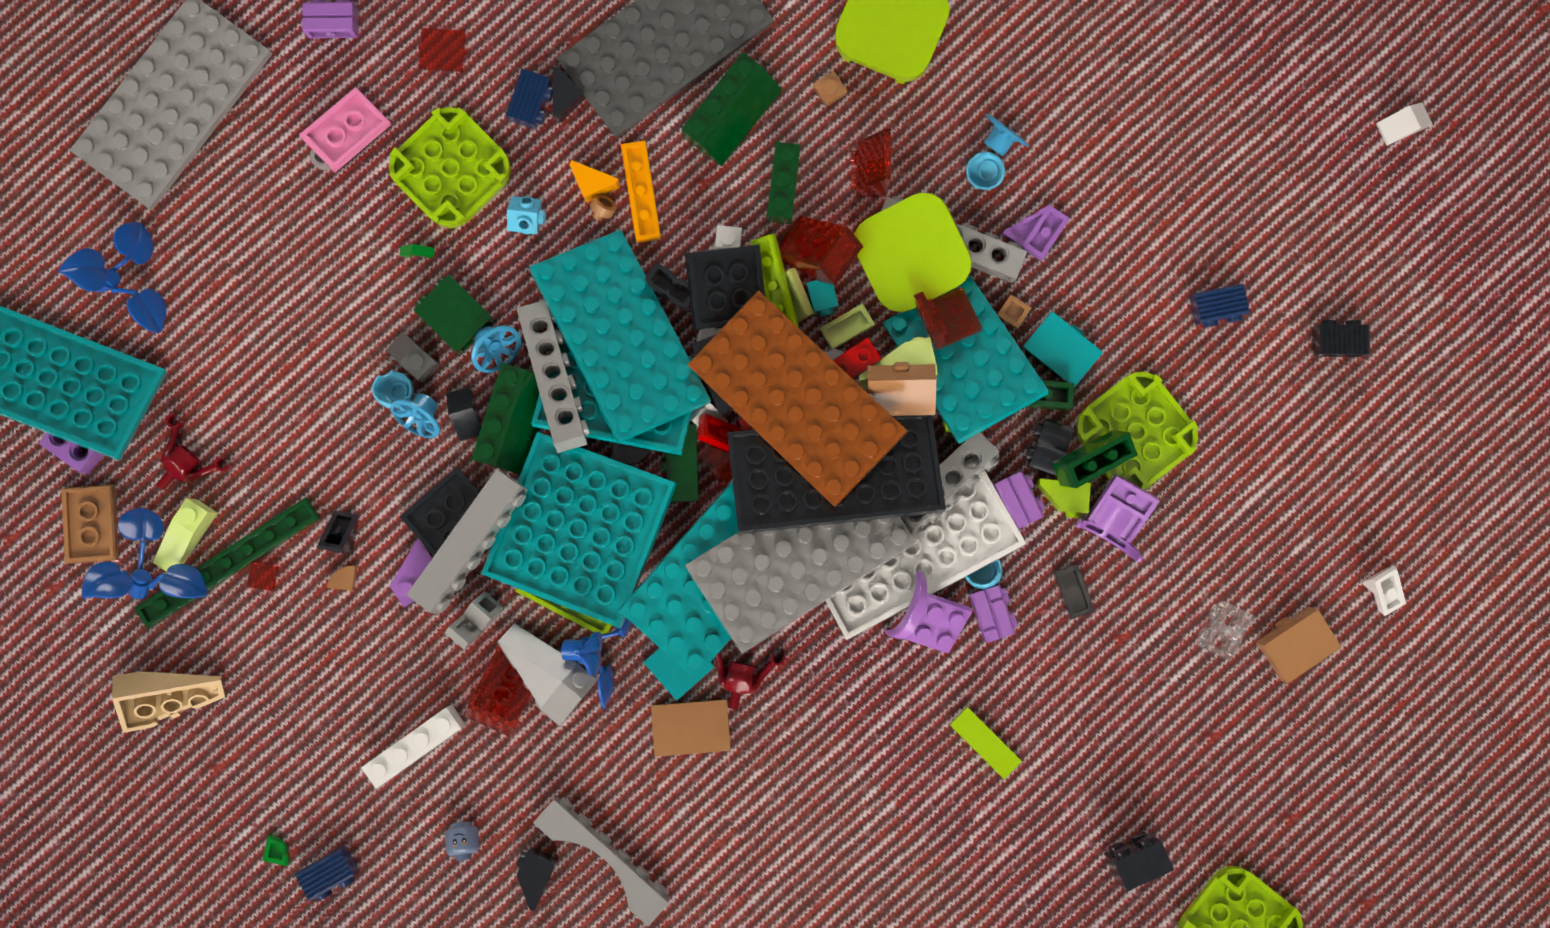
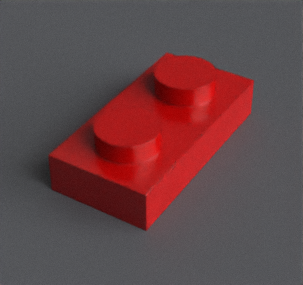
M705 413L699 417L698 440L728 452L727 432L743 431L739 427Z

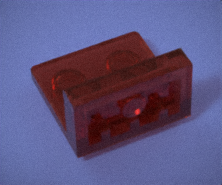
M963 288L933 300L931 298L927 300L923 291L914 295L916 310L936 350L982 331V325Z

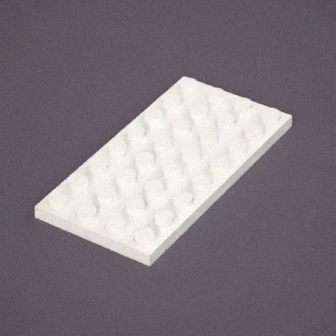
M974 457L965 461V465L971 468L979 464V461ZM985 471L979 475L981 479L971 489L967 487L960 493L962 497L953 506L948 504L946 511L943 512V515L935 523L929 522L923 528L925 532L916 540L913 546L906 549L899 557L892 558L826 600L846 640L908 608L915 591L916 572L918 570L923 571L926 576L927 593L934 594L1026 545ZM955 474L948 476L946 479L947 483L951 485H956L961 480ZM923 514L913 515L909 517L911 519L918 520L923 516Z

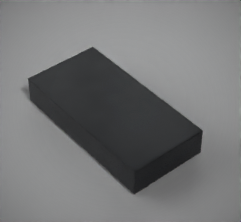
M1073 564L1053 572L1070 620L1095 611L1078 564Z

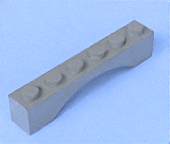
M556 796L533 823L551 840L580 844L601 856L614 869L622 882L629 910L646 926H649L669 904L668 890L660 883L655 885L649 879L650 875L643 867L638 866L636 868L630 862L631 857L624 850L615 849L610 844L612 840L605 833L595 831L591 827L593 823L585 815L581 814L579 816L572 810L574 806L564 797L560 799Z

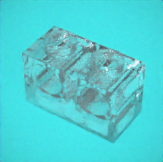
M1219 601L1218 604L1213 605L1209 612L1210 620L1207 627L1204 626L1199 632V643L1197 646L1224 660L1232 661L1254 615L1228 602ZM1227 612H1231L1233 615V621L1230 625H1226L1224 622V615ZM1217 634L1222 638V643L1218 648L1213 645V638Z

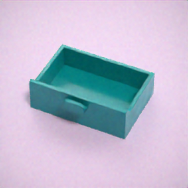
M1053 311L1048 314L1022 346L1023 349L1064 382L1074 383V387L1103 353L1083 336L1085 333L1074 324L1070 326Z

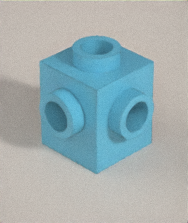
M512 196L507 208V230L523 234H538L540 225H544L546 219V210H542V199H534L529 196Z

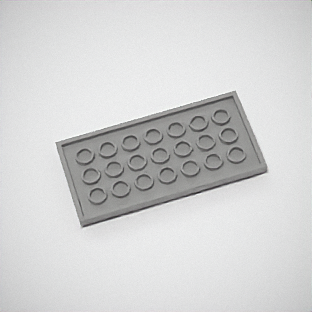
M185 0L70 151L153 211L273 53L203 1Z
M900 517L747 534L736 533L686 564L685 567L741 654H743L916 543V540Z

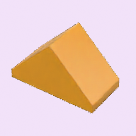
M571 160L570 167L586 202L593 200L597 194L605 195L619 189L620 182L618 178Z

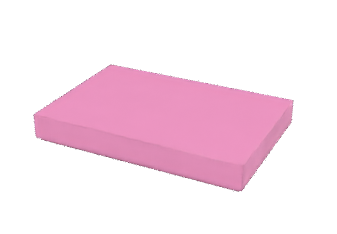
M355 87L301 132L299 136L336 172L391 126V123Z

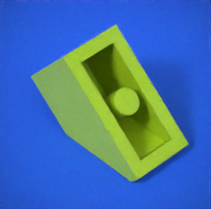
M1036 480V486L1058 512H1065L1066 517L1080 518L1081 514L1089 513L1091 483H1086L1078 488L1060 486L1058 480Z

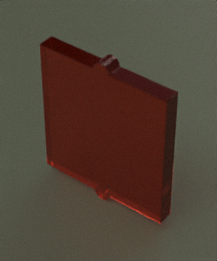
M422 28L421 45L418 46L420 51L419 69L463 72L464 55L467 53L465 49L466 31Z

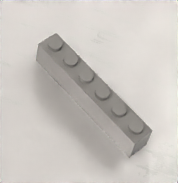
M496 469L409 590L407 596L429 613L439 614L444 612L451 603L450 598L465 584L467 574L479 565L482 553L494 544L497 532L509 523L511 519L510 514L515 507H519L526 498L525 493L528 489L505 472Z

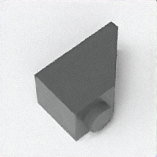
M404 332L386 349L403 368L422 383H425L440 366L433 357Z

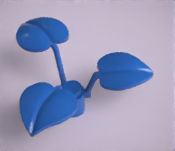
M137 221L125 223L115 230L113 235L114 246L120 254L126 255L115 266L109 269L104 268L105 260L103 255L90 248L81 249L73 253L60 266L58 272L86 291L103 293L111 290L112 293L119 292L134 295L126 303L130 316L135 322L150 332L160 333L162 331L167 310L165 301L158 292L152 289H144L138 293L136 290L118 288L120 276L116 271L120 267L125 265L130 259L134 263L142 265L152 256V238L141 223Z
M133 508L124 513L118 521V530L122 536L129 540L141 539L137 571L129 576L128 571L121 572L119 565L114 562H100L88 570L82 585L83 598L97 597L110 599L122 597L128 593L132 598L143 599L147 597L150 589H155V585L158 582L159 589L172 597L201 598L206 597L208 594L201 573L191 565H172L167 569L166 574H159L153 581L149 572L143 570L146 539L158 540L164 530L161 518L153 511L144 508Z
M625 618L622 628L616 627L614 631L604 634L594 632L591 637H581L580 640L565 639L562 644L561 655L563 660L579 661V664L585 665L590 676H596L599 671L598 695L602 709L606 708L611 698L615 679L611 665H606L605 668L600 666L602 639L619 634L621 637H625L631 626V622L627 618Z

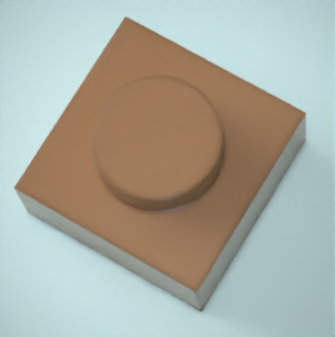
M834 71L813 84V88L826 107L847 95L846 88Z
M1010 294L997 315L1000 320L1017 330L1031 310V307Z

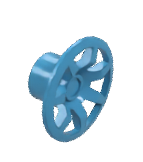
M985 114L994 124V128L983 141L986 145L1001 156L1006 154L1014 142H1019L1029 147V144L1019 135H1016L1014 131L1005 127L1002 122L990 114Z
M505 325L487 326L480 329L475 335V344L471 352L473 365L484 373L500 371L502 365L500 355L502 353L510 356L504 363L511 364L520 351V334L513 327ZM505 331H508V332H511V333L514 334V335H512V336H509V337H507V338H504V336H505ZM516 341L514 350L506 347V345H511ZM477 357H484L481 365L478 364ZM491 358H494L497 366L493 368H486L490 365Z
M420 393L415 396L412 402L397 399L391 403L390 411L392 415L408 431L424 438H435L439 435L440 427L433 417L438 409V405L431 397ZM408 417V420L404 422L401 418ZM413 423L417 424L416 430L410 427Z

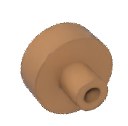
M597 194L590 203V208L594 212L592 216L598 221H601L602 218H611L617 209V205L608 196Z

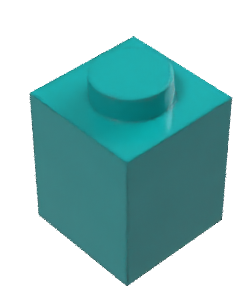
M831 276L806 283L809 301L814 312L813 316L819 314L820 318L835 314L834 310H837L839 305Z

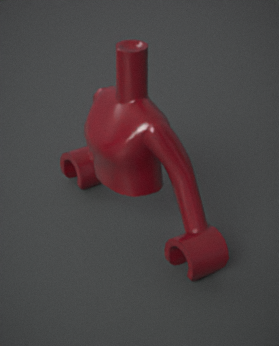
M169 414L167 416L166 425L171 428L167 446L160 459L166 473L156 483L157 487L165 490L174 479L187 483L216 471L229 472L233 469V463L227 464L225 468L222 467V462L226 457L221 456L215 460L214 464L192 472L193 468L201 460L182 444H179L175 449L179 429L185 426V421L180 420L174 425L173 421L177 414Z
M720 651L715 656L720 685L731 692L728 708L738 710L741 694L754 693L775 666H780L785 662V654H783L781 662H775L773 660L775 651H773L770 661L753 681L756 666L730 661L729 670L726 675Z

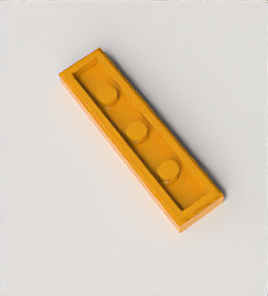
M646 141L621 144L636 242L661 239Z

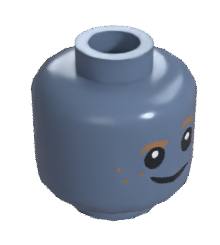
M471 822L451 824L450 829L445 832L447 855L456 856V861L472 859L471 854L478 852L480 847L477 827L471 826Z

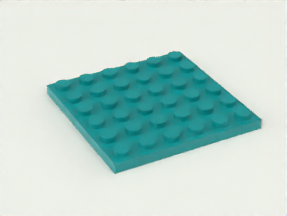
M537 432L518 479V483L528 489L525 493L526 498L510 514L511 519L509 523L497 532L496 540L491 547L481 574L615 627L622 628L625 617L618 609L638 587L677 483L580 447L557 453L552 437Z

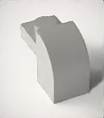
M484 591L471 602L463 615L448 627L445 634L461 648L465 649L486 631L504 607Z

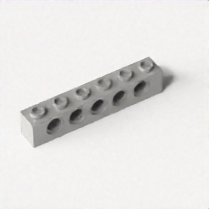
M892 196V198L886 197L881 211L904 199L897 196ZM962 223V225L956 224L971 253L973 260L972 268L1014 283L1027 251L1023 250L1022 246L1018 243L1000 241L999 237L995 234L988 232L985 234L975 231L976 228L966 223ZM977 242L980 245V251L972 252L968 247V243ZM1000 251L1004 257L1003 261H995L992 258V252Z
M545 300L516 308L557 453L587 445L585 436L590 435L586 420H580L579 413L583 412L579 397L574 398L572 390L577 388L573 374L568 375L566 367H570L567 353H561L559 346L564 344L560 330L555 331L553 323L556 322ZM540 328H547L543 333H536ZM546 350H553L550 355H542ZM553 372L560 373L556 378H549V375ZM558 395H566L565 399L561 401L555 400ZM566 417L573 418L568 424L561 423Z
M981 432L967 439L940 464L946 506L948 504L950 506L956 504L962 497L960 493L965 488L971 489L981 479L979 475L985 470L991 471L999 462V450ZM970 457H974L979 461V464L971 468L965 465V461ZM955 474L961 480L958 484L951 485L946 481L948 476ZM943 512L923 514L918 520L911 519L909 516L900 518L914 539L917 540L925 532L923 528L929 522L935 523L943 515Z

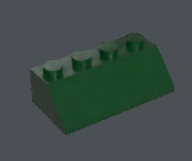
M742 52L681 129L682 137L722 167L781 93L782 89L760 64Z
M502 363L471 460L519 475L521 474L535 436L539 431L538 427L532 426V419L540 394L533 372Z

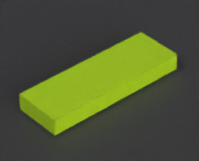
M968 707L949 724L1003 779L1022 762Z

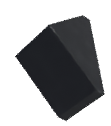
M553 67V118L556 123H562L586 98L583 91L559 67Z
M469 386L446 393L448 415L459 440L465 441L478 437L482 422L472 387Z
M334 510L318 542L317 548L339 553H352L359 515Z

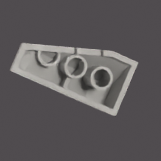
M515 623L497 642L512 667L516 668L521 676L526 689H529L535 698L538 708L559 726L597 681L595 677L590 676L578 663L571 660H563L559 651Z

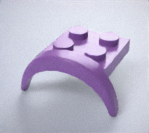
M1115 473L1087 516L1080 517L1076 527L1100 536L1121 549L1135 561L1141 562L1143 555L1131 542L1160 500L1158 497Z
M918 570L916 572L915 591L905 616L895 628L891 630L885 629L884 632L889 637L895 639H906L949 653L972 611L968 606L927 593L926 576L923 571Z

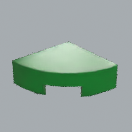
M410 244L400 247V256L412 258L415 255L432 258L434 257L435 248Z
M268 835L262 861L283 866L290 865V852L285 842L275 835Z

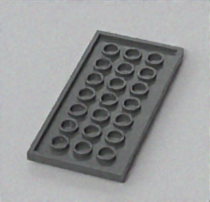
M635 0L556 59L570 79L583 91L586 100L613 136L618 138L773 25L774 19L759 0Z

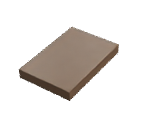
M115 485L61 488L65 564L119 560Z
M727 699L651 705L654 757L731 751Z

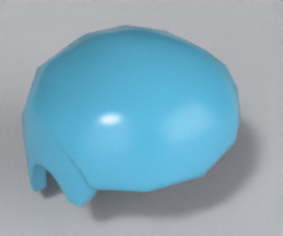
M991 152L977 153L969 160L966 168L968 181L975 188L982 190L996 188L1003 181L1006 172L1004 161L997 154Z
M391 370L388 374L378 375L372 385V393L382 406L390 409L391 403L394 400L404 399L411 401L414 395V386L406 374Z
M997 559L965 578L976 589L985 590L994 587L1002 577V564Z

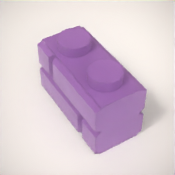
M311 0V2L302 3V30L308 38L359 37V11L351 0H336V2Z
M1020 471L993 484L1018 529L1044 517L1042 513L1045 510L1044 504L1040 497L1035 498L1031 490L1034 484L1028 474L1024 475Z
M996 585L968 594L984 642L988 643L1016 634L1014 628L1018 627L1014 613H1009L1006 603H1009L1010 600L1005 588L1001 589L1000 585Z

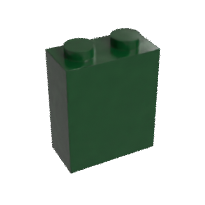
M448 275L446 278L441 277L434 284L433 287L435 289L429 295L425 294L418 299L413 311L461 356L474 343L476 333L484 327L491 326L496 320L457 281Z

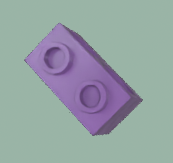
M45 433L38 443L79 473L90 474L103 456V454L88 449V454L83 457L82 449L84 447L69 441L63 443L61 438Z

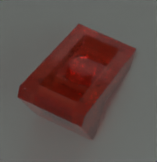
M710 445L701 451L699 455L725 489L732 481L729 452Z

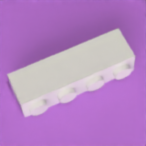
M450 705L361 768L376 789L467 725L454 706Z

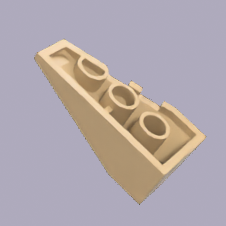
M141 671L113 676L112 700L123 733L158 725L159 720L166 717L176 718L180 716V712L191 707L198 709L225 697L221 676Z

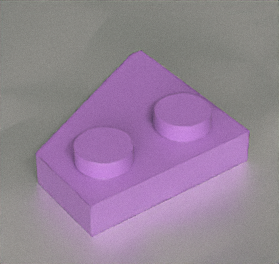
M1048 205L1032 216L1030 215L1016 225L1004 230L1002 236L1011 242L1020 244L1023 250H1026L1029 254L1042 261L1070 218Z
M419 539L413 545L390 585L403 607H407L414 602L407 596V593L433 558V555Z

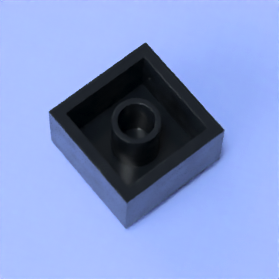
M1139 832L1131 837V841L1124 844L1122 842L1115 843L1108 847L1109 851L1103 853L1115 881L1127 892L1175 870L1162 841L1149 832Z

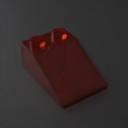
M885 128L858 141L855 150H851V165H855V175H851V190H855V197L886 196L891 181V128Z
M804 216L798 217L778 245L782 262L820 282L834 286L842 279L843 274L863 248L862 243L848 227Z
M499 645L467 706L465 718L512 738L532 694L529 689H526L521 676L516 668L512 667Z

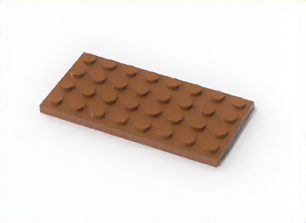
M760 291L737 312L688 364L700 378L834 507L847 496L908 432Z

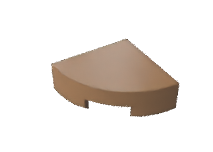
M346 566L337 570L329 579L327 588L354 591L358 566Z

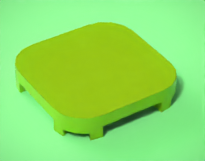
M848 0L837 24L834 40L836 48L841 54L842 59L848 63L850 61L896 79V83L904 84L905 82L914 81L920 76L922 77L926 72L947 23L950 11L948 0Z
M439 107L431 112L433 116L398 149L394 148L390 153L389 175L433 222L441 227L452 229L461 227L471 220L504 188L510 179L511 165L502 148L465 111L459 107L458 109L452 107L440 109Z
M918 193L867 218L858 226L854 233L853 245L857 257L878 299L885 307L892 311L905 312L912 310L958 287L966 281L971 273L973 262L971 253L955 224L947 204L943 199L934 194Z
M1135 372L1123 378L1078 415L1075 430L1082 446L1112 430L1130 432L1138 455L1104 473L1109 481L1116 473L1145 490L1186 457L1191 456L1197 449V430L1199 428L1195 420L1191 421L1161 383L1163 380L1156 374Z
M1227 866L1218 870L1210 878L1182 915L1177 928H1303V922L1301 919L1302 915L1294 906L1254 874L1240 866Z

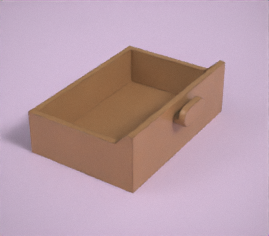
M895 362L894 365L868 366V394L891 416L935 415V364L910 365L908 362Z
M1307 607L1291 619L1288 617L1281 619L1275 624L1277 627L1275 630L1255 642L1262 650L1280 681L1287 684L1342 648L1319 610L1312 607Z

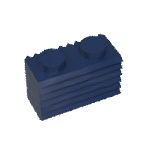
M521 69L506 112L508 121L537 130L538 125H542L546 118L547 111L544 110L546 102L551 101L553 98V83L551 79L544 75Z
M1242 283L1194 293L1189 296L1195 326L1203 325L1205 329L1218 326V321L1228 320V323L1242 321L1243 316L1250 313L1244 288L1245 285Z
M343 845L294 875L308 901L316 897L318 901H321L333 894L331 889L335 886L340 885L342 889L354 882L355 878L353 876L360 871L346 845Z

